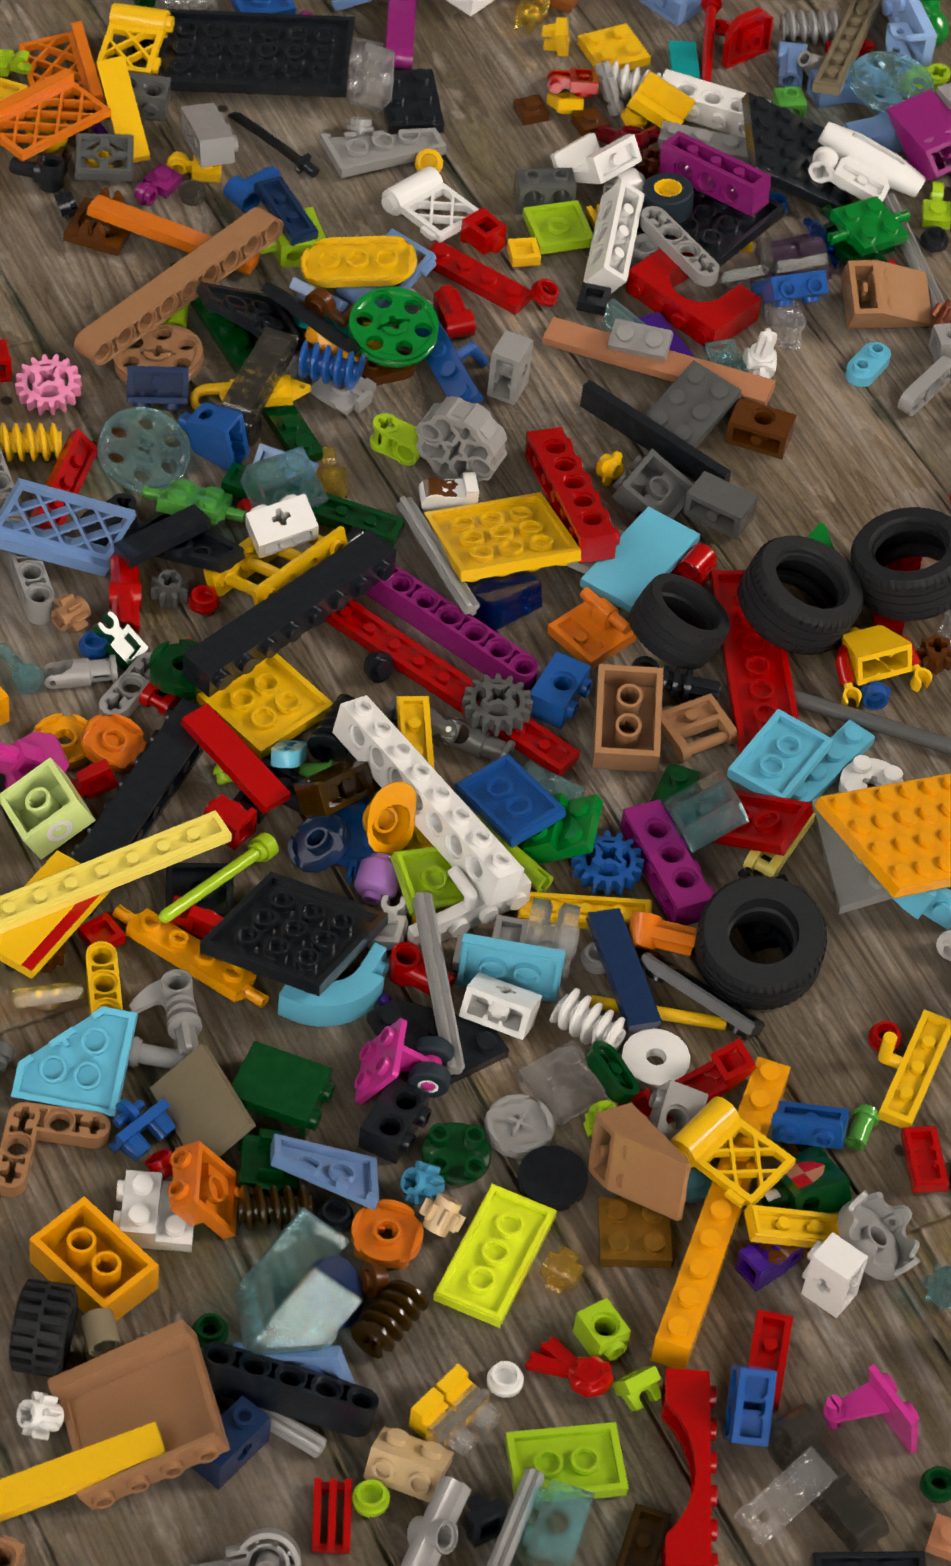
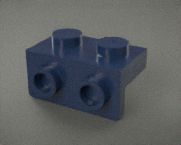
M127 366V402L133 403V409H151V403H163V410H182V404H188L189 367Z

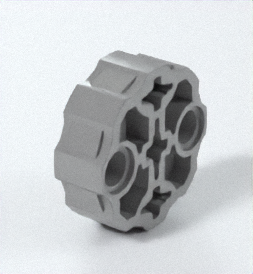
M446 397L443 402L434 403L415 430L418 435L416 447L420 456L432 466L436 474L445 479H459L463 477V472H475L477 484L482 480L488 481L507 456L505 449L507 436L503 427L492 418L490 411L478 403L464 401L460 397Z

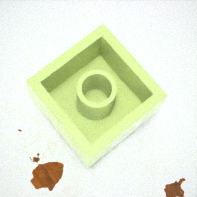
M51 757L0 793V804L23 841L41 860L96 821L69 777Z

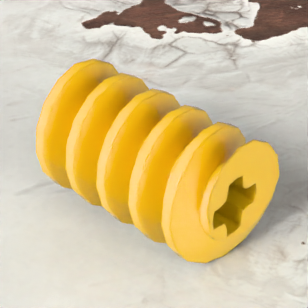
M2 422L0 425L1 451L5 453L8 462H12L15 453H17L20 462H24L27 453L30 454L33 462L37 461L39 453H42L45 462H49L52 453L58 459L62 451V428L61 431H58L55 423H51L49 430L45 431L43 424L38 423L36 431H33L30 423H26L24 430L20 431L18 423H13L11 431H8L5 422Z

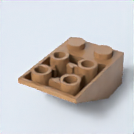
M854 260L847 262L841 274L847 329L933 326L932 316L930 315L931 306L926 272L879 260Z
M632 1103L596 1113L588 1171L606 1190L676 1221L682 1220L688 1178L691 1171V1162Z

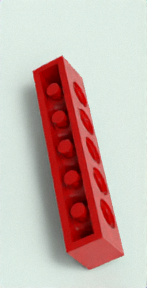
M562 427L526 432L525 458L548 503L580 547L581 561H578V563L615 559L616 545L620 544L618 528L613 527L608 509L603 508L600 494L597 490L594 491L589 473L584 472L581 457L575 454L571 438L566 437Z

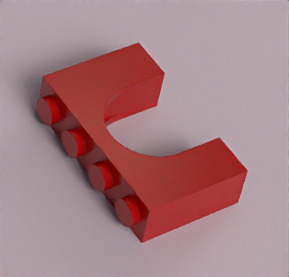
M661 248L629 269L626 292L652 309L653 312L659 311L665 320L710 352L715 351L758 320L762 298L742 284L737 285L720 298L708 302L692 301L679 295L673 288L685 281L689 276ZM689 252L681 253L685 257L695 256L694 254Z

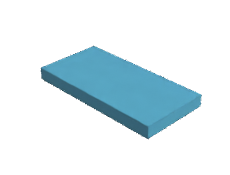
M648 506L620 536V544L616 545L615 559L597 561L581 578L580 586L582 588L589 587L599 597L606 598L615 606L630 613L633 604L644 588L659 574L671 573L689 550L699 542L700 534Z

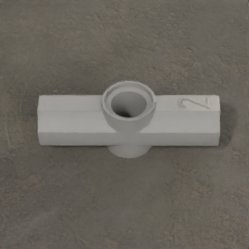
M442 1476L424 1516H416L409 1524L407 1539L410 1546L400 1566H437L442 1554H449L454 1550L458 1541L456 1523L471 1492V1489L465 1483L453 1477Z

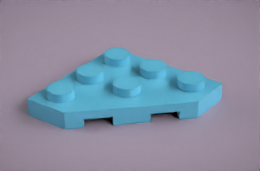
M100 1007L91 1013V1016L74 1027H70L49 1041L47 1045L18 1062L11 1097L45 1105L99 1112L107 1117L116 1118L118 1113L116 1104L121 1099L138 1014L115 1008Z

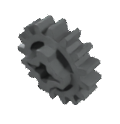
M496 673L495 679H490L487 674L483 675V682L473 679L472 687L466 686L462 699L464 719H471L472 728L479 725L482 726L483 734L488 732V730H493L494 735L498 736L500 731L504 730L507 735H511L513 727L521 731L523 729V722L529 723L530 714L532 713L533 700H530V690L523 691V682L512 683V676H509L506 680L501 679L500 673Z

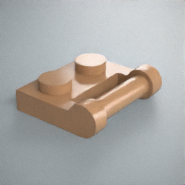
M711 693L662 711L661 732L673 747L679 762L687 761L692 758V755L724 743L730 745L737 741L736 727ZM718 727L720 732L687 743L685 738Z

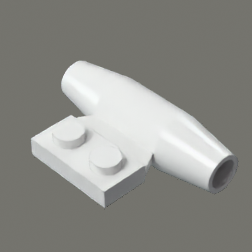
M828 122L818 139L822 146L834 149L840 160L830 182L861 200L878 196L883 202L889 188L915 198L926 180L925 176L901 156L859 132Z

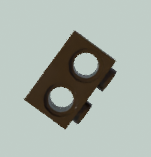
M343 760L293 784L302 815L329 816L376 793L368 761Z

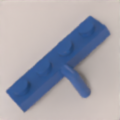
M438 319L437 341L431 353L426 357V360L447 397H460L470 403H480L484 398L463 360L471 356L479 367H486L489 359L477 344L472 341L456 350ZM425 328L415 330V333L420 337L431 335L430 331Z

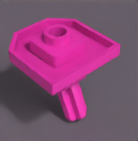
M35 731L11 745L0 742V773L5 776L4 785L6 789L50 757L64 773L66 772L69 763L55 735Z

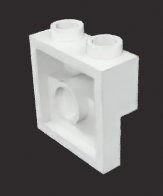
M126 1170L125 1180H118L116 1201L122 1202V1211L114 1210L113 1223L142 1249L192 1252L194 1226H190L170 1210V1196L167 1193V1189L172 1181H162V1173Z

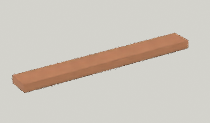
M556 317L552 318L542 337L543 345L671 382H675L690 363L695 360L739 388L742 393V399L767 406L775 389L776 380L671 350L668 352L666 362L608 350L607 344L611 333Z

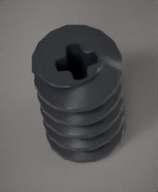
M340 694L332 704L331 709L325 714V718H323L313 732V735L308 739L307 748L315 759L326 763L329 760L340 762L346 759L349 751L332 731L340 704L356 699L353 696Z

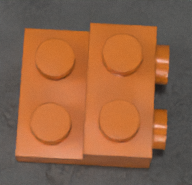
M200 1140L175 1148L170 1157V1163L173 1166V1181L167 1189V1193L170 1196V1210L190 1226L204 1223L223 1240L235 1236L239 1184H236V1171Z

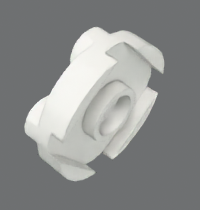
M858 755L853 759L852 763L843 769L838 791L847 792L868 787L867 784L881 786L903 782V772L898 766L891 765L883 760L869 758L866 755Z

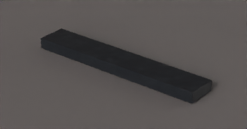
M588 380L583 384L580 407L646 450L650 451L653 449L674 468L694 481H697L704 471L727 482L730 481L731 471L593 381Z

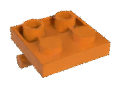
M586 587L580 593V597L584 602L548 624L547 633L577 660L591 665L590 670L634 643L636 635H634L630 623L619 614L617 607L606 598H600L589 587Z

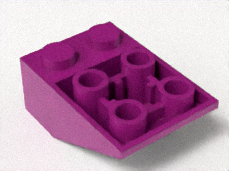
M932 89L885 109L911 166L926 177L924 184L951 173V111Z

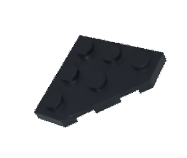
M205 282L199 283L196 293L207 309L279 348L289 352L292 350L301 351L306 337H304L289 311L265 293Z
M396 999L368 1012L366 1016V1021L376 1036L381 1034L386 1026H391L398 1019L406 1020L407 1027L404 1045L413 1049L415 1041L425 1036L438 1037L433 1008ZM455 1014L465 1068L461 1074L451 1075L450 1085L508 1057L509 1048L496 1030ZM401 1071L408 1081L409 1072Z

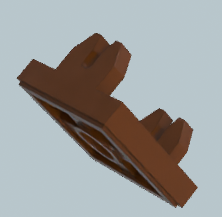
M104 187L100 195L110 198L109 189ZM116 190L112 199L125 204V199L121 192ZM85 197L65 229L63 241L118 256L132 232L115 228L112 224L98 219L94 221L84 219L87 216L89 204L94 200ZM102 225L107 226L109 230L106 232Z

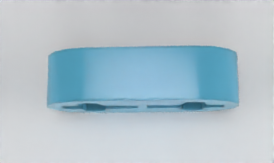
M296 740L277 742L271 748V766L277 768L301 766L306 761L307 743Z

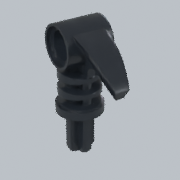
M640 656L632 663V666L660 668L658 662L649 656ZM664 665L663 691L664 689L669 690L670 696H674L675 692H679L681 700L687 701L689 695L702 697L711 693L718 700L722 688L719 681L693 676L694 670L689 668L685 674H681L679 668H675L674 672L669 671V666Z

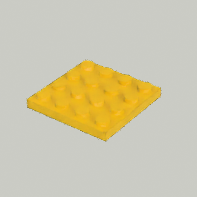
M541 492L424 512V517L440 541L454 572L461 582H476L482 578L493 576L505 577L515 572L537 571L543 567L554 565L566 566L571 562L581 561L580 547Z

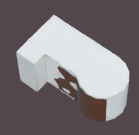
M463 472V477L459 479L441 480L439 478H427L418 487L424 512L478 503L479 489L475 472Z

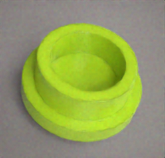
M365 1480L358 1484L352 1493L354 1509L366 1517H377L383 1514L390 1503L389 1491L378 1480Z

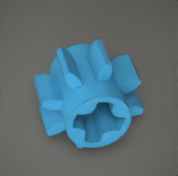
M416 1161L415 1168L410 1167L406 1169L401 1178V1188L403 1192L407 1193L405 1201L422 1206L426 1197L436 1199L438 1193H443L445 1181L442 1176L438 1175L441 1168Z

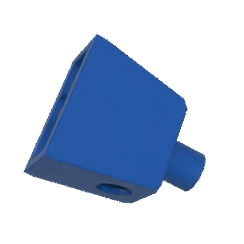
M205 402L193 414L183 412L180 415L177 426L179 429L188 432L191 449L197 455L226 471L229 470L233 462L241 464L250 455L242 412Z

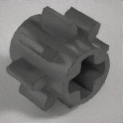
M163 570L158 578L152 577L150 598L151 600L157 599L161 608L176 609L181 601H188L189 580H182L179 571Z

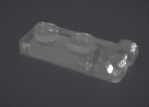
M810 1446L750 1503L742 1506L734 1515V1519L741 1527L746 1526L752 1533L751 1539L758 1547L763 1546L839 1476L817 1451ZM766 1509L772 1518L766 1523H762L757 1516Z

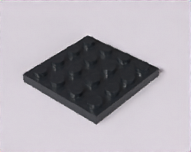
M747 92L741 100L749 165L771 175V185L820 208L828 204L833 209L849 205L847 191L840 189L830 181L817 183L811 179L808 173L809 166L813 162L814 152L816 149L824 147L818 142L824 127L815 124L808 118H802L792 113L785 107H779L762 96H756Z
M693 188V211L690 217L684 222L679 223V225L718 263L720 268L784 217L786 206L769 198V203L751 217ZM639 220V224H638V229H637V230L640 231V232H642V233H645V232L640 228V220ZM673 235L664 236L666 239L674 240L675 238L678 239Z
M271 871L200 941V953L307 993L320 996L388 925V913Z

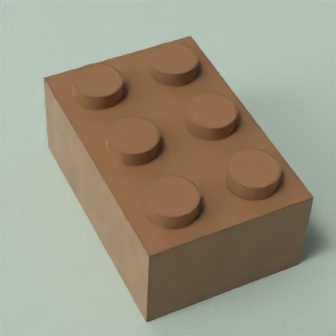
M611 664L598 665L592 768L657 773L661 743L663 668Z

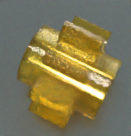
M567 1247L560 1249L559 1253L551 1250L540 1271V1275L548 1279L544 1287L558 1294L564 1292L566 1288L573 1291L578 1285L585 1266L577 1262L580 1254Z

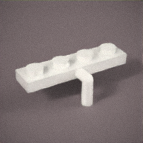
M459 866L452 867L448 871V875L464 896V901L436 913L441 942L452 937H458V935L462 936L469 929L482 923L488 924L494 921L497 915L522 908L529 902L531 881L526 874L523 873L514 898L488 907L478 896L476 889ZM417 923L408 926L407 942L415 944L422 951Z

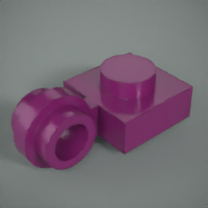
M160 163L143 177V182L136 186L134 197L141 205H152L158 195L166 199L183 184V175Z

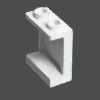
M588 133L551 154L554 168H572L575 182L603 184L642 161L635 134H626L607 146L600 148L595 133Z

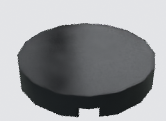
M542 1146L531 1150L522 1159L517 1173L518 1189L521 1194L523 1193L524 1196L557 1211L569 1209L570 1205L578 1203L584 1197L588 1185L587 1167L582 1159L569 1149L560 1146Z

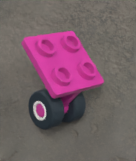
M400 1018L391 1026H386L381 1034L371 1042H366L360 1051V1072L354 1083L356 1088L355 1103L359 1105L364 1104L395 1080L399 1075V1071L409 1072L407 1083L429 1092L430 1098L443 1096L448 1092L451 1075L445 1066L454 1057L455 1050L453 1045L441 1037L425 1036L415 1041L413 1049L404 1045L407 1027L406 1020Z

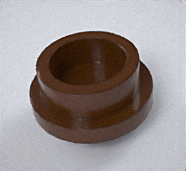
M366 1262L358 1273L363 1292L370 1299L377 1298L378 1294L385 1290L386 1285L389 1283L387 1270L382 1264Z

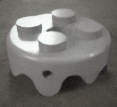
M866 1190L843 1205L837 1219L839 1236L868 1256L864 1269L866 1274L879 1280L890 1281L898 1278L920 1263V1259L915 1256L920 1243L916 1239L908 1238L905 1231L907 1224L912 1219V1212L909 1207L905 1205H888L884 1201L881 1192L868 1194Z

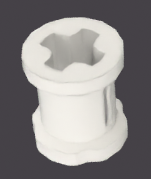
M824 146L816 149L812 158L813 162L808 170L811 179L817 183L830 181L834 175V168L838 163L836 151Z

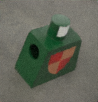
M811 1146L793 1156L796 1158L795 1165L773 1186L774 1189L768 1191L761 1198L763 1206L822 1213L838 1212L844 1204L852 1200L849 1178L818 1146Z

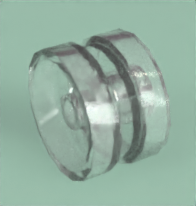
M534 897L525 944L566 951L561 978L568 980L572 958L575 959L580 933L578 921L581 906L563 903L559 908L557 923L551 922L553 911L551 900Z

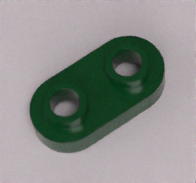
M601 1040L595 1041L586 1050L585 1059L587 1066L604 1087L606 1095L614 1102L630 1103L639 1093L640 1087L617 1050L609 1043Z

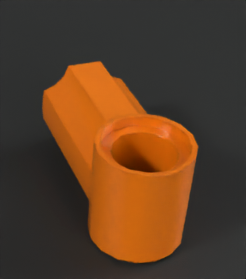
M632 911L628 931L635 948L650 951L658 949L689 957L694 948L697 928L662 920V917L651 913Z

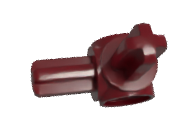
M599 125L595 135L598 141L610 144L626 134H635L641 155L642 149L645 150L649 148L650 144L657 142L660 132L657 126L643 129L639 126L627 125L617 130L605 125Z

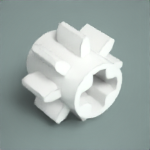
M33 1391L31 1400L26 1399L20 1403L16 1417L19 1426L24 1428L22 1431L23 1435L32 1436L34 1439L48 1440L49 1432H56L60 1429L64 1420V1412L62 1407L57 1404V1396Z

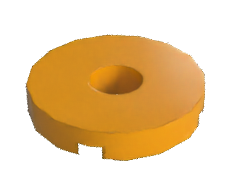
M56 713L43 718L35 725L33 732L55 735L58 739L66 737L72 740L68 744H61L69 763L67 770L76 769L89 761L81 748L80 738L88 720L76 714L63 716V713Z

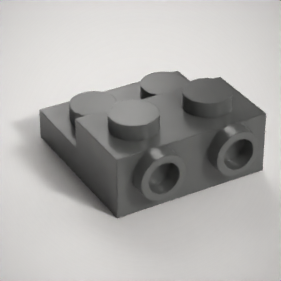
M653 449L644 458L639 454L628 467L632 473L628 476L624 472L614 483L613 487L617 491L612 497L634 516L639 511L643 512L649 506L674 519L684 507L687 492L693 486V483Z

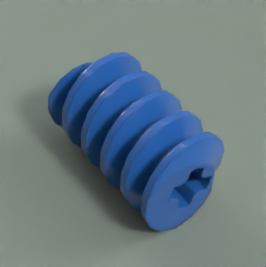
M305 340L299 354V376L306 378L310 373L312 381H318L322 376L324 384H329L333 380L336 387H341L345 382L346 389L352 390L362 375L365 354H362L359 360L355 361L353 351H350L347 358H343L342 348H339L335 355H331L330 345H327L325 350L320 352L319 342H316L312 349H308V340Z

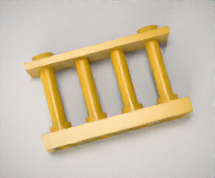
M339 526L325 537L318 534V539L307 542L312 546L303 553L289 548L260 559L249 536L238 544L243 547L246 558L223 573L203 569L206 583L214 588L219 598L234 588L251 595L254 605H257L347 545L345 529ZM277 556L290 561L281 569L268 564ZM255 572L268 577L259 585L246 580Z

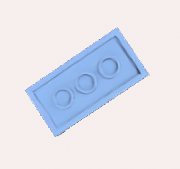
M883 0L882 12L890 22L886 28V51L897 74L896 78L898 79L907 71H914L931 65L937 34L920 0Z

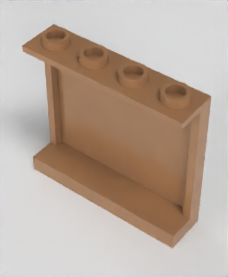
M183 1319L47 1379L50 1393L58 1397L63 1409L64 1420L73 1452L154 1421L159 1428L166 1453L76 1492L77 1497L92 1511L108 1508L120 1498L129 1494L144 1492L150 1485L165 1478L178 1477L184 1470L199 1463L214 1461L220 1454L230 1450L197 1334Z

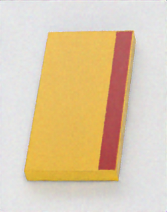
M57 850L26 885L81 863ZM111 890L0 934V961L33 979Z

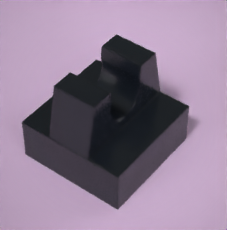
M479 1492L468 1497L466 1504L471 1511L466 1513V1535L472 1546L476 1548L499 1536L507 1516V1508L499 1498L488 1502Z

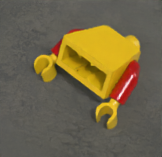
M883 625L861 630L857 627L850 628L848 633L842 636V646L838 648L836 653L835 668L841 687H844L841 704L848 706V698L855 700L856 706L859 708L862 693L858 688L853 687L854 683L860 686L873 681L913 672L914 675L910 680V687L913 691L919 692L922 682L928 688L932 681V673L928 669L920 667L922 662L908 637L898 635Z

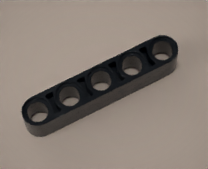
M210 1342L203 1348L202 1355L214 1394L236 1401L243 1395L259 1408L352 1437H364L371 1429L379 1405V1398L371 1389L222 1342Z

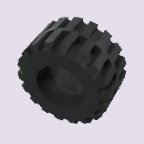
M29 1278L24 1284L17 1302L10 1336L9 1362L12 1371L45 1377H53L63 1372L70 1353L77 1316L78 1295L74 1285Z

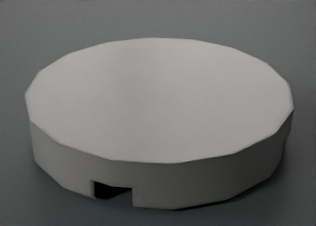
M523 1094L506 1095L496 1100L486 1113L484 1120L485 1137L491 1147L503 1156L514 1159H523L531 1150L542 1146H549L555 1127L553 1115L547 1106L538 1100L537 1103L531 1100L530 1096Z

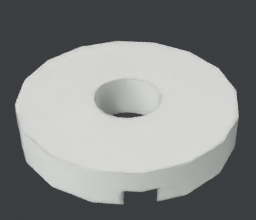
M655 1028L641 1030L630 1036L624 1044L622 1059L636 1078L639 1087L643 1090L648 1088L650 1091H654L656 1087L663 1085L667 1081H675L688 1074L691 1058L688 1047L678 1036L669 1031ZM651 1056L660 1057L664 1061V1063L661 1065H653L649 1063L647 1058Z

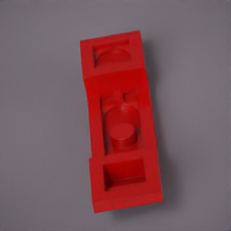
M739 1038L709 1054L710 1062L675 1081L709 1094L707 1104L714 1097H722L736 1087L757 1066ZM646 1088L640 1091L630 1103L649 1120L652 1108L649 1107V1100L652 1093ZM666 1115L668 1124L675 1122L673 1117Z

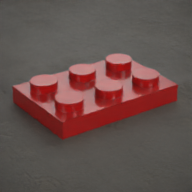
M725 788L697 826L695 832L697 839L701 841L784 856L814 812L810 802Z

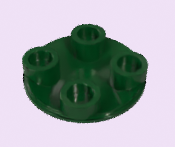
M458 1122L437 1123L430 1128L422 1143V1162L440 1167L441 1170L438 1175L443 1177L445 1184L455 1186L471 1184L479 1180L487 1172L491 1163L492 1153L490 1144L485 1137V1131L478 1125L470 1126Z

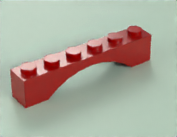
M665 1369L661 1386V1419L673 1432L683 1449L689 1467L691 1493L684 1513L665 1536L661 1552V1566H718V1553H712L711 1542H716L718 1533V1520L711 1518V1508H716L718 1489L717 1485L711 1484V1474H716L717 1451H711V1441L716 1440L717 1419L710 1418V1408H715L717 1389L716 1386L710 1385V1371Z

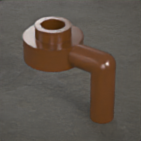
M314 288L305 297V306L323 319L328 317L341 328L349 325L350 313L356 301L342 314L336 309L333 296L323 288Z

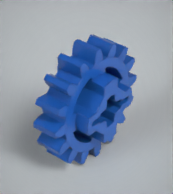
M609 830L605 831L604 836H599L597 833L592 853L572 857L570 866L574 868L573 877L581 878L580 886L582 888L588 885L592 886V894H596L600 889L604 890L605 897H609L610 891L615 890L620 896L623 893L624 887L632 890L634 882H639L641 879L644 859L640 858L642 850L640 848L633 849V839H629L626 842L623 841V834L620 832L616 837H611Z

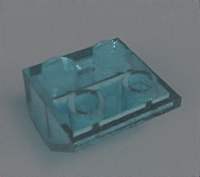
M303 446L247 465L240 480L253 508L262 504L269 506L278 503L283 497L292 494L298 496L305 493L311 508L326 503L329 500Z
M719 770L661 801L691 853L749 822L741 800L728 779Z

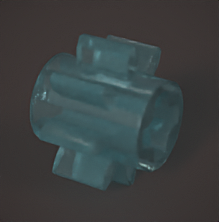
M935 1265L933 1275H927L924 1286L929 1289L926 1299L932 1300L942 1310L943 1308L951 1307V1266L941 1268L939 1265Z

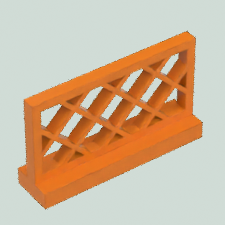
M82 21L71 23L72 31L18 44L19 50L28 52L34 50L42 51L37 57L30 55L27 62H23L32 64L30 73L26 74L29 86L53 75L55 72L57 73L65 69L61 65L65 60L74 62L69 70L74 73V79L79 81L77 84L105 104L103 91ZM70 42L64 51L55 48L59 44ZM49 54L58 57L53 63L45 61ZM38 67L47 69L42 76L33 72ZM63 107L62 111L78 112L79 108ZM83 109L82 113H84L87 110L93 111L95 109Z
M65 68L0 101V145L18 159L24 161L110 117L111 109L74 82V73ZM75 94L80 98V100L70 98L74 97ZM52 107H59L58 111H52L48 109ZM63 107L79 108V111L67 112L62 111ZM83 109H95L97 111L95 113H82ZM30 118H36V122L25 121ZM40 119H55L57 122L56 124L40 123ZM61 120L77 121L72 125L60 124ZM8 129L14 130L13 134L3 132L7 131ZM18 130L34 131V135L18 134ZM39 131L55 132L50 136L38 135ZM16 143H30L32 145L22 149Z

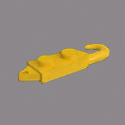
M291 374L230 379V382L199 385L191 392L189 402L191 407L196 410L200 406L198 402L200 397L220 395L222 403L227 407H231L232 410L293 405L294 400L311 392V385L292 379Z

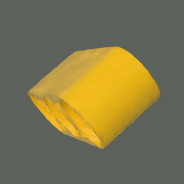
M94 942L86 950V982L90 1016L91 1013L102 1006L123 1010L116 948L108 942Z

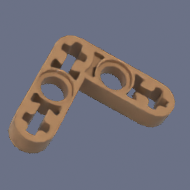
M30 1102L15 1104L8 1113L0 1146V1195L14 1198L25 1191L37 1141L85 1148L103 1147L111 1138V1124L108 1117L99 1112ZM23 1116L29 1117L26 1121L25 1133L21 1132L19 1128V1121L22 1120ZM62 1119L69 1123V1127L63 1131H56L50 1127V1124L55 1120ZM75 1123H80L79 1132H75ZM93 1127H100L97 1134L90 1133ZM13 1144H22L27 1147V1151L22 1155H12L8 1152V1148ZM10 1167L15 1168L16 1179H13L12 1183H5V1180L9 1177Z

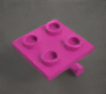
M875 1364L868 1367L867 1383L842 1399L838 1395H831V1399L829 1397L826 1399L823 1416L827 1421L829 1429L838 1430V1426L839 1428L842 1427V1422L881 1414L909 1453L912 1455L917 1452V1436L919 1435L918 1413L909 1401L903 1402L896 1393L898 1389L894 1380L887 1372L882 1374Z

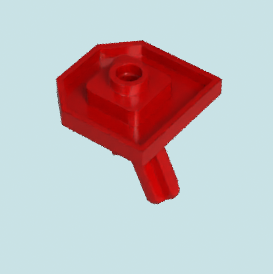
M758 7L738 15L736 19L731 21L724 19L716 20L715 32L720 36H725L722 66L728 69L769 52L774 20L769 13Z

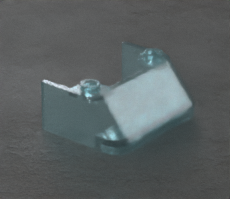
M303 1207L245 1275L236 1291L243 1347L255 1355L316 1352L322 1348L327 1349L335 1341L339 1328L362 1302L359 1296L314 1266L310 1270L311 1265L319 1258L338 1255L349 1243V1240Z

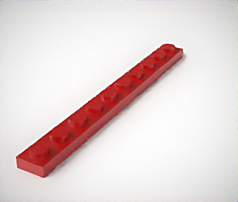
M353 600L343 610L334 612L324 620L371 653L379 651L389 653L393 658L395 669L464 714L462 699L466 686L472 687L471 678ZM531 718L529 723L523 722V729L521 731L513 727L511 735H507L502 730L497 736L506 742L509 740L515 741L516 750L558 778L579 760V750Z

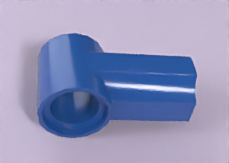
M272 165L245 179L241 176H235L226 183L223 194L242 212L247 213L252 208L257 207L261 201L254 191L255 183L281 176L280 172Z

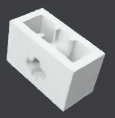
M305 493L298 496L295 494L285 496L278 503L269 506L265 504L258 505L246 513V528L259 559L318 539L319 526Z
M478 972L467 985L459 1017L523 1040L534 1026L542 995Z
M832 1232L824 1242L817 1241L807 1256L810 1263L802 1274L805 1282L801 1294L837 1318L857 1295L868 1256Z

